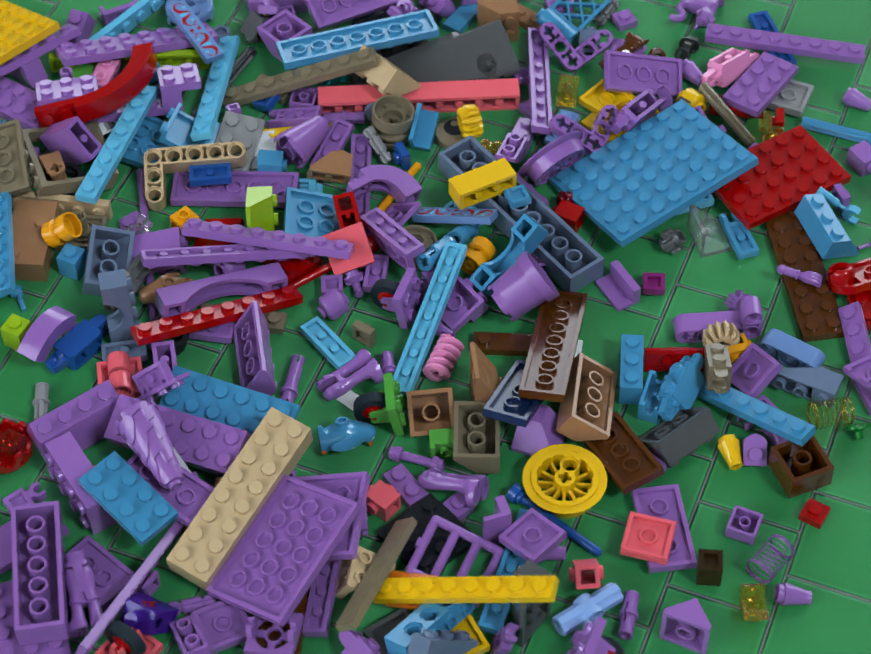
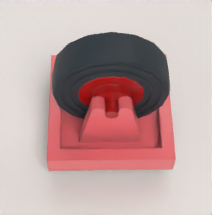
M114 621L105 630L107 640L94 654H160L164 646L163 643L150 635L142 633L139 629L136 630L133 627H129L121 621Z

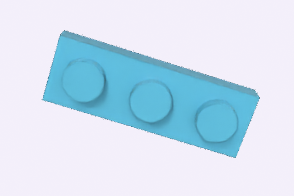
M318 316L300 326V332L336 369L341 368L356 356Z

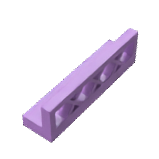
M378 207L360 217L366 235L373 236L378 247L405 270L407 267L416 268L413 258L425 252L423 243Z

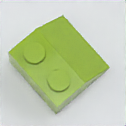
M272 186L247 187L245 205L247 228L261 227L267 231H275V225H279V215L274 213V207L278 205L277 194H273Z

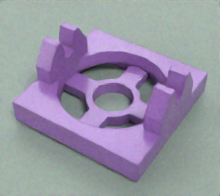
M292 613L287 621L290 624L291 630H288L287 633L283 632L281 626L274 623L267 630H260L258 627L267 620L256 615L248 617L249 625L245 627L247 640L243 650L244 654H295L304 621L303 613ZM272 631H279L281 633V637L276 641L268 639V635ZM256 638L265 639L268 643L267 648L261 647L257 643ZM283 641H288L284 646L275 649L276 645Z

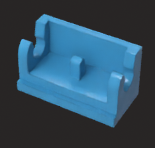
M650 370L639 402L637 419L659 424L661 416L657 412L661 402L656 397L667 375L664 376L663 381H660L656 378V371Z

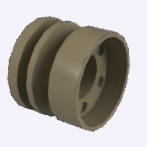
M399 95L382 96L374 102L371 126L374 127L377 132L376 136L379 135L387 149H394V144L402 141L404 146L409 144V135L415 115L414 106L411 101Z

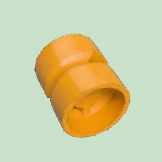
M68 211L44 223L41 227V234L47 245L57 248L80 237L82 234V224L74 213Z
M482 236L474 237L467 246L468 251L461 269L466 274L472 276L482 263L490 262L496 255V248L493 243Z

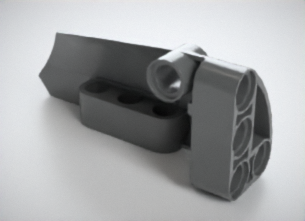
M500 19L461 34L459 32L449 33L386 58L417 82L501 79L500 76L507 78L521 72L518 60Z

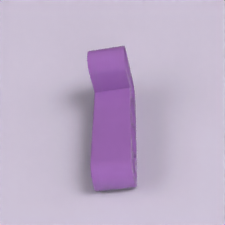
M756 296L744 297L740 301L739 310L687 313L675 316L672 322L676 341L679 343L702 342L703 330L708 329V324H716V320L719 323H722L724 320L728 323H734L739 333H744L747 339L758 337L763 324V313L759 298Z

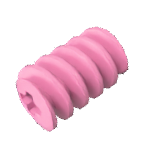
M440 334L426 365L423 367V374L426 378L434 382H440L451 377V372L454 371V366L457 365V359L460 358L461 352L464 350V345L461 341L450 334Z

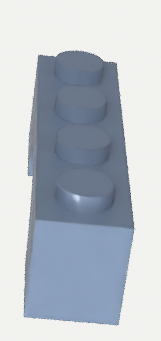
M125 269L98 273L103 305H111L118 308L114 313L107 316L111 343L133 340L130 327L140 323L139 320H134L139 318L137 307L132 306L136 305L134 292H129L133 290L131 277L126 278Z

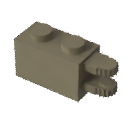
M721 343L705 344L703 371L707 390H713L718 394L730 391L732 364L728 345Z

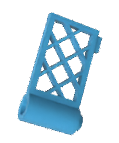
M556 0L550 7L542 8L536 14V23L540 26L546 22L554 23L568 42L571 43L580 33V29H584L612 0H604L603 4L595 3L594 0H590V3H582L581 0H577V2ZM557 6L565 7L566 13H560L555 8ZM569 7H578L579 14H570ZM582 8H591L592 14H583ZM571 19H580L581 25L577 28L571 23ZM545 28V30H546L550 35H552V31H553V30H552V29L548 30L547 28Z

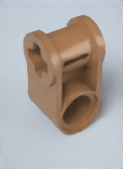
M59 150L38 156L43 173L48 181L68 179Z

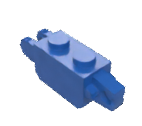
M100 313L89 321L83 319L65 336L58 339L53 345V354L45 361L46 368L54 374H57L66 367L70 370H78L101 350L102 338L109 332L106 316Z

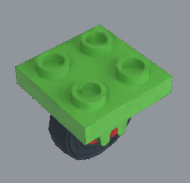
M392 372L383 374V390L368 392L356 398L353 404L354 416L358 421L372 425L391 422L395 436L404 435V426L407 425L406 414L403 412V407H405L404 395L401 394L399 381L394 380Z

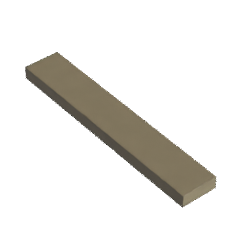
M413 517L397 520L338 619L335 627L339 632L357 629L418 523Z

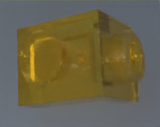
M763 111L762 119H758L761 143L784 133V127L772 126V111Z
M763 583L740 585L739 605L744 621L757 622L768 620L769 611L765 601V585Z

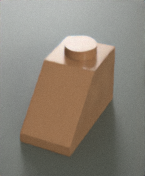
M344 150L331 151L310 166L307 178L348 184L351 177L353 154L347 153Z

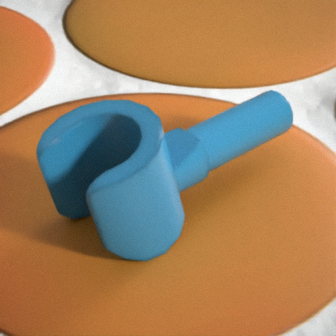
M20 284L15 285L16 292L10 294L11 298L17 297L21 311L26 312L27 308L23 298L22 286Z

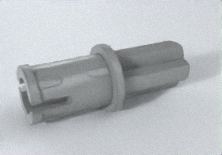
M46 382L35 384V399L32 401L34 421L47 414L51 404L48 399L49 384Z

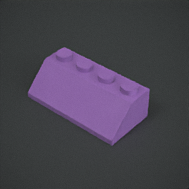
M252 301L233 327L240 386L271 396L277 389V383L274 377V364L272 363L270 332L267 327V320L258 302Z
M106 380L29 423L27 433L44 460V454L47 453L45 443L69 431L82 451L105 439L104 434L119 396L110 381Z

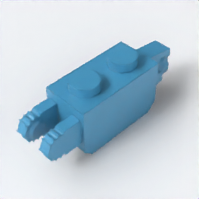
M701 354L685 355L680 362L674 363L670 367L669 374L662 383L656 397L661 402L657 413L664 421L673 420L678 411L691 409L704 383L703 374L700 372L704 362Z

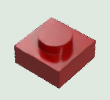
M776 108L775 116H771L770 128H774V137L783 133L784 108Z
M809 498L798 519L820 529L828 517L831 507Z

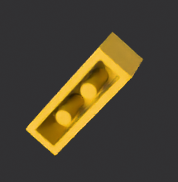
M504 157L448 179L449 195L458 208L462 210L503 194L505 189L515 187L517 184V173Z

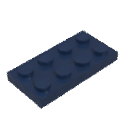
M519 359L515 361L483 407V416L516 426L527 427L544 400L518 397L526 361Z

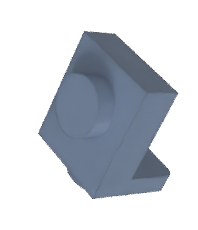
M594 27L580 29L579 45L600 30H596ZM586 46L583 48V53L592 55L594 50L592 47Z

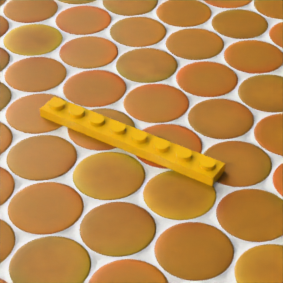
M556 575L386 578L373 602L375 604L554 603L559 580Z

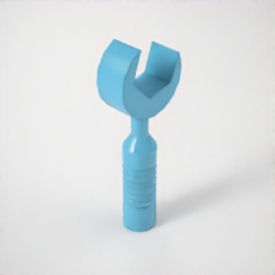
M823 187L817 190V194L822 193L829 203L843 210L842 217L847 223L856 224L859 218L852 216V213L858 216L861 212L859 207L856 205H847L845 207L838 198Z

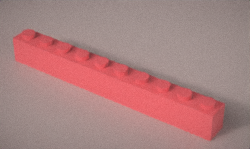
M518 78L418 82L421 84L419 89L402 95V97L411 101L415 112L418 103H422L424 110L439 113L457 112L459 107L467 104H475L479 111L516 110L520 104ZM370 84L318 87V105H321V116H324V112L335 113L342 112V110H346V112L364 111L366 105L374 103L385 95L377 90L378 85L376 88Z

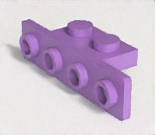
M166 359L159 360L132 376L141 394L136 399L146 400L147 402H150V400L154 401L157 399L156 394L160 397L170 392V386L173 390L185 384L183 379L190 376V374L185 372L174 377Z

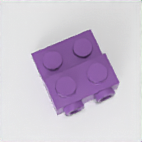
M459 275L441 318L455 333L469 320L474 323L489 309L486 303L488 301L487 297L481 291L476 293L473 290L475 286L468 278L463 280Z

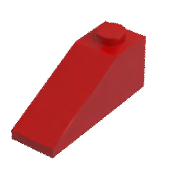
M353 191L332 196L340 229L361 222Z

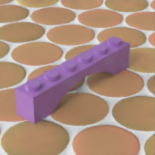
M275 262L158 288L155 291V306L162 318L170 317L183 312H190L200 304L218 297L230 295L252 296L265 291L283 288L288 285V277L280 264Z

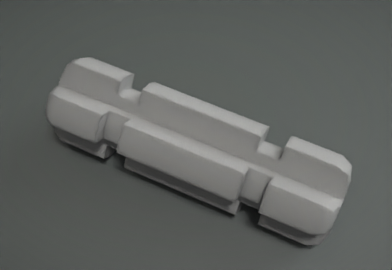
M370 126L363 131L366 139L369 138L368 142L375 153L380 155L379 159L381 162L386 164L393 157L389 151H386L387 147L379 135L376 136L377 132L374 127Z

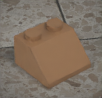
M477 0V27L500 19L510 42L519 41L520 11L517 0Z
M452 387L406 392L410 437L429 436V430L454 428Z

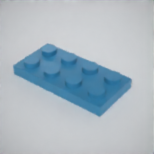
M113 451L78 479L79 485L142 547L179 517L178 511L116 451Z

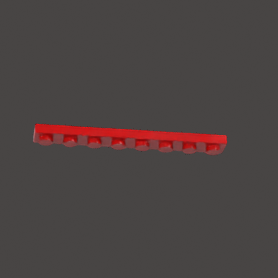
M295 285L285 286L280 289L265 291L260 294L245 296L241 299L226 301L221 304L203 307L202 309L141 323L130 327L131 335L138 346L237 321L252 301L258 302L264 314L302 304L303 296Z

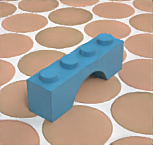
M525 213L510 229L511 239L506 249L494 260L482 263L469 278L473 285L491 298L494 291H488L487 287L517 262L516 258L525 250L532 254L549 234L539 222Z

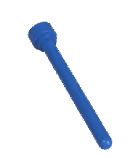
M516 483L510 488L506 498L512 503L523 504L529 509L533 508L565 530L569 538L596 557L602 554L600 547L551 512L536 505L527 496L524 487Z

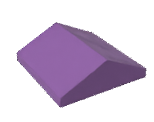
M420 201L392 203L384 213L400 226H403L422 204Z

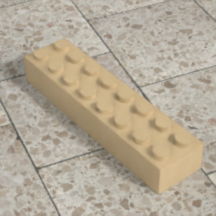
M273 407L270 408L166 558L171 571L204 590L208 588L283 476L290 475L312 443L311 428Z

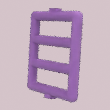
M434 515L422 537H419L414 546L416 549L405 569L407 573L426 574L416 568L437 527L450 532V535L430 575L440 576L459 537L471 542L472 545L456 577H467L480 548L493 553L483 576H496L495 572L505 550L438 515ZM474 603L475 608H478L480 603Z

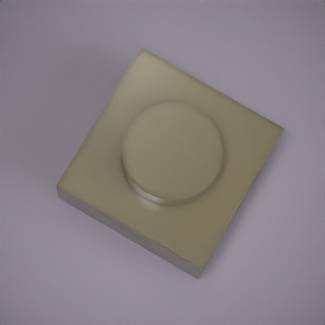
M357 319L352 325L353 339L371 349L376 343L375 329L371 325Z

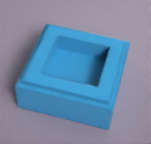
M523 184L504 190V197L511 209L531 204L532 198Z

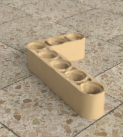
M234 141L147 150L143 159L145 197L149 208L152 211L159 212L166 207V173L189 172V166L231 163V168L245 165L247 154L243 143ZM235 153H241L239 156H233ZM216 154H219V155H220L218 158H213V157H212V156H214V155H216ZM195 156H199L196 160L192 159ZM173 158H179L177 161H171ZM152 160H158L156 163H150ZM159 178L158 181L151 182L152 179ZM154 197H160V199L152 201Z

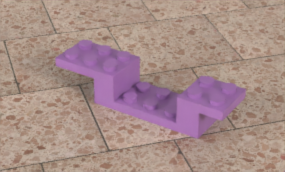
M183 63L179 66L165 65L161 68H156L159 94L146 117L168 115L171 107L176 108L179 102L182 103L180 110L184 112L181 91L202 89L197 65ZM82 75L77 78L63 77L60 80L52 81L45 79L35 82L37 104L42 106L91 93L98 89L96 75ZM128 103L105 116L84 123L118 121Z

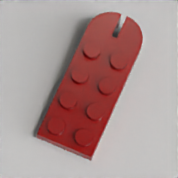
M871 258L851 264L847 262L832 264L828 268L826 276L829 289L831 288L832 292L841 295H853L864 291H871Z

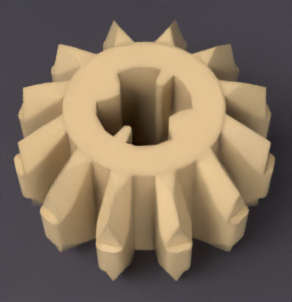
M716 320V324H708V329L703 330V346L713 343H721L728 346L739 344L740 333L734 323H728L726 320L719 323Z

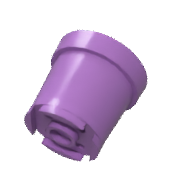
M526 250L516 258L517 262L487 287L488 291H494L491 296L505 315L510 313L513 316L510 318L512 322H515L545 301L550 302L560 296L549 276Z

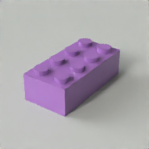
M70 431L45 443L47 453L44 454V457L50 466L48 467L49 474L53 480L57 479L59 481L58 487L62 495H68L70 498L68 502L73 512L78 511L81 515L79 519L84 529L89 528L94 536L117 524L118 522L79 485L78 479L90 471L93 466Z

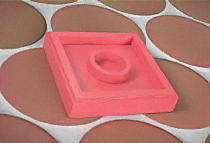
M362 222L322 236L329 240L343 239L349 243H354V252L349 260L328 257L334 275H343L349 271L376 263Z
M630 511L619 555L667 565L677 521Z

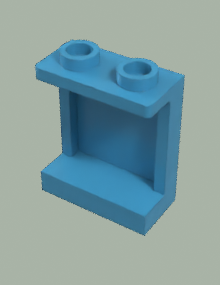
M179 102L176 108L171 107L167 118L170 120L168 122L164 121L159 129V132L162 134L158 141L169 147L214 143L221 123H216L212 139L193 142L190 134L195 118L180 110L182 103ZM195 156L192 159L196 160L199 156Z

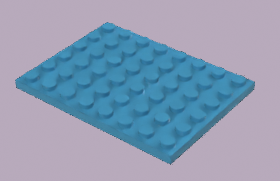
M681 99L639 124L633 130L602 146L598 151L592 152L574 165L552 176L549 180L550 184L557 191L571 192L574 204L584 207L585 215L623 248L759 163L755 155Z

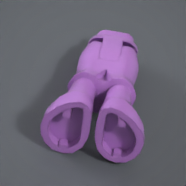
M83 550L65 555V584L69 595L68 606L72 612L71 621L68 624L69 638H79L89 632L83 608L88 607L91 630L104 614L99 604L100 597L96 591L94 572Z

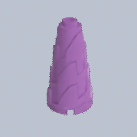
M146 400L135 403L120 413L122 417L120 422L115 418L114 427L122 435L128 446L138 455L143 464L153 473L160 485L171 491L177 490L183 485L184 472L173 451V445L166 432L160 410L153 400H150L151 405H148Z

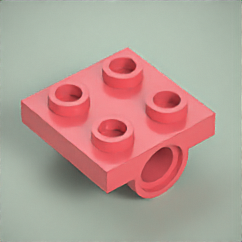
M114 351L107 356V361L96 362L98 385L109 380L118 396L120 394L133 398L141 396L132 378L133 375L143 370L141 356L129 357V354L124 351Z

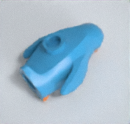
M347 417L336 418L335 423L327 427L317 426L321 454L325 455L328 451H348L356 448L363 442H367L369 447H371L376 437V428L372 424L349 420Z

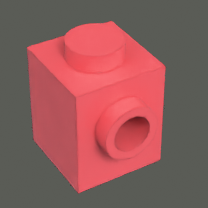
M379 480L374 485L368 487L367 511L371 515H376L384 522H387L401 509V494L391 484H386Z
M596 558L572 560L573 567L568 568L569 581L574 582L576 590L601 588L600 580L604 579L603 565H599Z

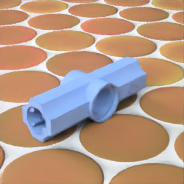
M610 582L591 595L589 593L580 595L571 607L554 616L552 622L556 631L565 637L585 625L587 621L591 622L597 616L602 617L604 612L621 603L624 596L618 585Z

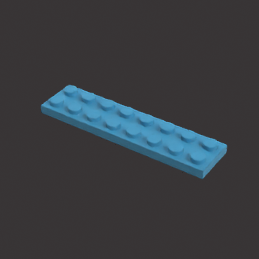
M429 9L278 41L276 42V48L285 70L359 51L362 45L379 50L402 44H411L420 40H429L440 35Z

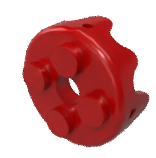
M4 418L0 422V449L3 446L10 447L9 450L0 452V474L17 471L32 456L33 441L27 433V426L23 421L15 423Z

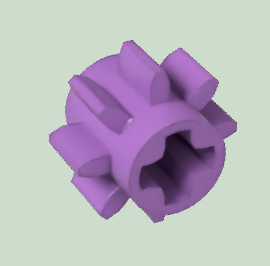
M736 290L735 294L728 293V298L724 302L728 308L727 311L739 310L740 301L744 297L751 295L743 294L741 290Z

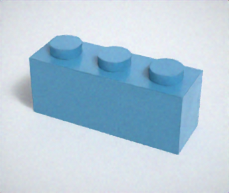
M621 334L618 404L639 405L643 391L644 335Z

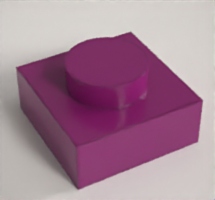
M643 272L642 294L664 296L665 273Z

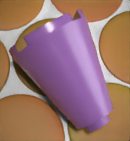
M315 115L278 134L274 138V142L277 141L278 144L275 146L276 150L284 151V159L287 160L289 165L294 163L297 165L296 169H302L330 129L329 121L324 116Z

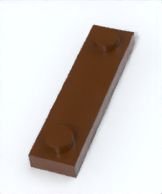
M474 332L473 342L485 355L527 357L533 334Z

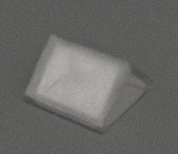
M691 205L689 207L687 228L700 256L706 257L731 251V244L723 231L719 219L699 207Z

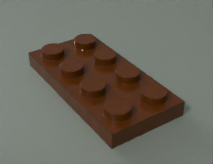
M617 411L612 413L610 437L608 439L581 441L590 452L599 458L605 467L606 473L624 495L665 474L662 465Z

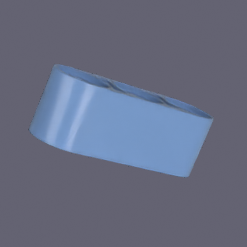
M775 328L769 329L758 347L780 364L788 368H820L826 360L825 354L818 348Z

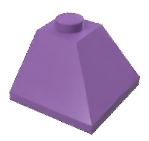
M541 404L526 428L522 426L516 427L511 450L532 456L545 447L563 444L566 436L556 431L558 415L549 406Z

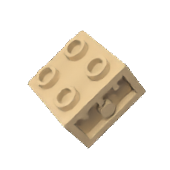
M358 546L356 559L342 560L336 598L342 600L357 589L376 553ZM396 563L393 565L391 571H395Z

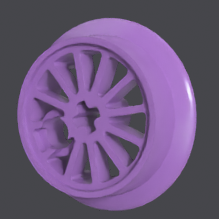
M575 130L550 142L530 157L520 168L518 174L520 176H528L536 186L550 182L549 178L574 165L585 154V149L579 141L582 132Z

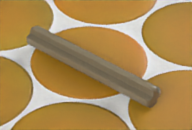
M707 82L702 83L698 87L699 92L705 96V99L745 146L748 147L755 142V137Z

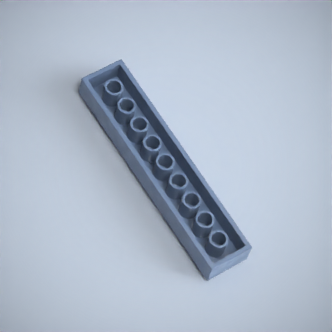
M470 135L438 153V169L447 179H450L498 159ZM517 178L516 186L522 185L523 183ZM526 185L524 186L532 198L531 204L511 209L504 197V193L475 204L480 209H498L499 216L493 223L510 239V229L524 213L539 222L549 234L533 253L548 266L547 275L564 291L577 292L603 276L604 258Z

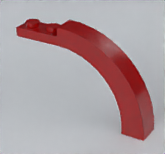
M152 42L132 46V55L125 69L105 86L79 97L34 107V113L40 128L78 116L83 123L105 116L131 101L146 87L155 72L157 56Z

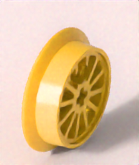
M556 444L545 447L530 457L523 470L522 482L527 495L536 505L551 512L558 518H573L587 512L602 498L607 487V473L599 458L589 450L572 444ZM567 467L574 468V470L568 471L566 469ZM550 470L553 475H551V474H549V473H547V472H545V471Z

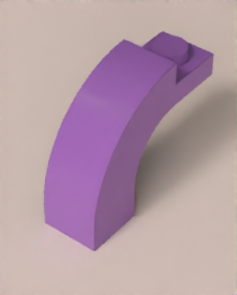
M371 165L359 170L358 177L352 179L347 184L346 193L353 191L355 198H358L370 191H383L391 195L397 203L419 200L423 188L410 174L399 168L389 165Z
M59 306L47 309L31 325L17 352L35 362H45L56 340L63 333L71 331L75 325L79 324L75 321L76 315Z

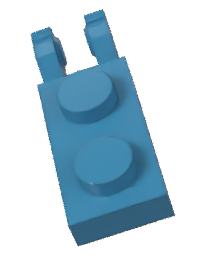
M731 212L732 222H729L724 213L719 214V223L738 260L758 256L760 250L752 234Z

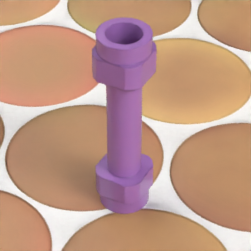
M391 446L388 459L398 463L404 460L430 468L437 467L441 470L444 469L445 459L433 456V458L413 454L404 451V447Z

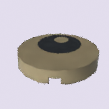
M457 118L444 120L436 129L437 142L444 149L465 139L459 131Z

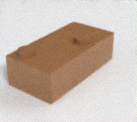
M16 199L12 215L15 280L47 282L55 248L46 244L41 234V227L47 221L61 215L58 201Z

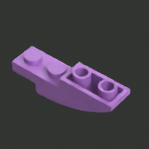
M520 117L512 132H508L495 158L502 159L505 157L507 161L519 163L524 159L532 147V140L536 134L531 132L530 118Z
M192 614L169 623L181 654H210L209 647Z

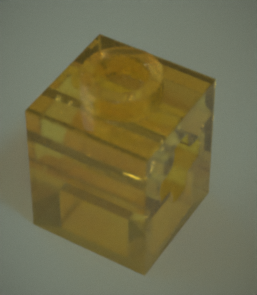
M560 74L556 98L557 106L576 108L580 85L579 76Z

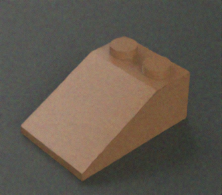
M470 342L469 385L472 401H488L502 382V377H498L496 367L474 342Z

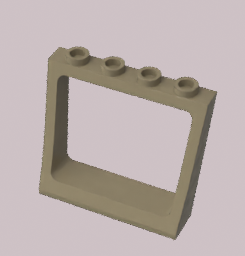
M98 122L84 123L103 146L106 141ZM48 127L22 129L28 170L31 177V188H35L38 196L76 193L85 176L56 181H48L45 178L32 142H42L39 137ZM97 155L90 161L91 165L95 161ZM117 168L104 190L113 188L119 175Z

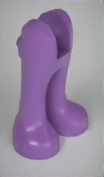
M363 348L341 368L324 375L317 382L316 386L319 392L323 393V397L327 401H332L346 394L364 380L371 379L376 384L382 383L383 372L374 358L372 359L370 352Z
M435 467L427 469L418 478V483L425 489L433 491L452 490L463 493L466 504L476 507L479 500L485 501L489 491V479L486 475L448 473Z

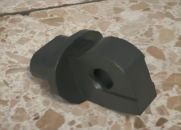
M690 35L681 38L679 43L682 51L680 59L689 60L691 54L699 50V38Z

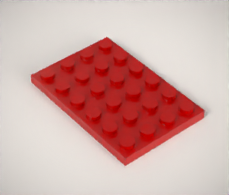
M799 125L747 149L758 158L759 164L714 191V194L750 230L796 208L804 195L817 194L816 192L820 187L830 192L835 184L841 183L844 185L849 183L851 175Z

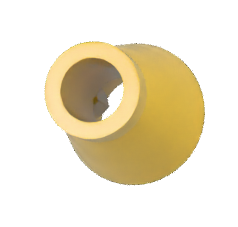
M734 434L720 437L717 448L727 462L729 469L737 470L741 468L743 464L741 461L739 439Z

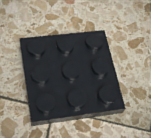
M429 493L378 530L377 538L383 543L397 520L413 517L418 523L398 557L407 566L416 549L414 548L415 543L419 537H422L432 516L438 515L468 531L470 530ZM437 527L416 569L430 575L450 532ZM459 537L445 566L468 550L472 543Z

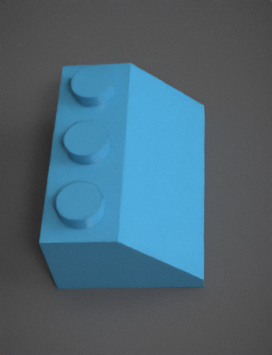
M823 194L804 195L794 213L821 258L824 260L858 256L859 251Z

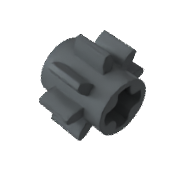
M670 227L660 234L662 238L659 239V244L664 252L668 253L671 251L675 255L685 248L683 244L686 242V238L680 229L673 230Z

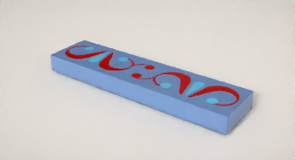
M185 0L167 6L170 16L206 64L224 57V52Z
M420 207L412 215V219L415 223L491 225L499 215L498 209L465 208L460 210L459 208Z

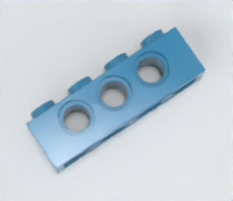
M474 603L420 605L384 637L388 654H407L412 632H423L424 629L433 630L438 633L440 629L451 631L475 609Z

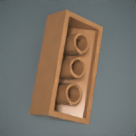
M579 353L574 358L565 402H560L556 431L573 441L608 439L611 430L617 373L588 356Z

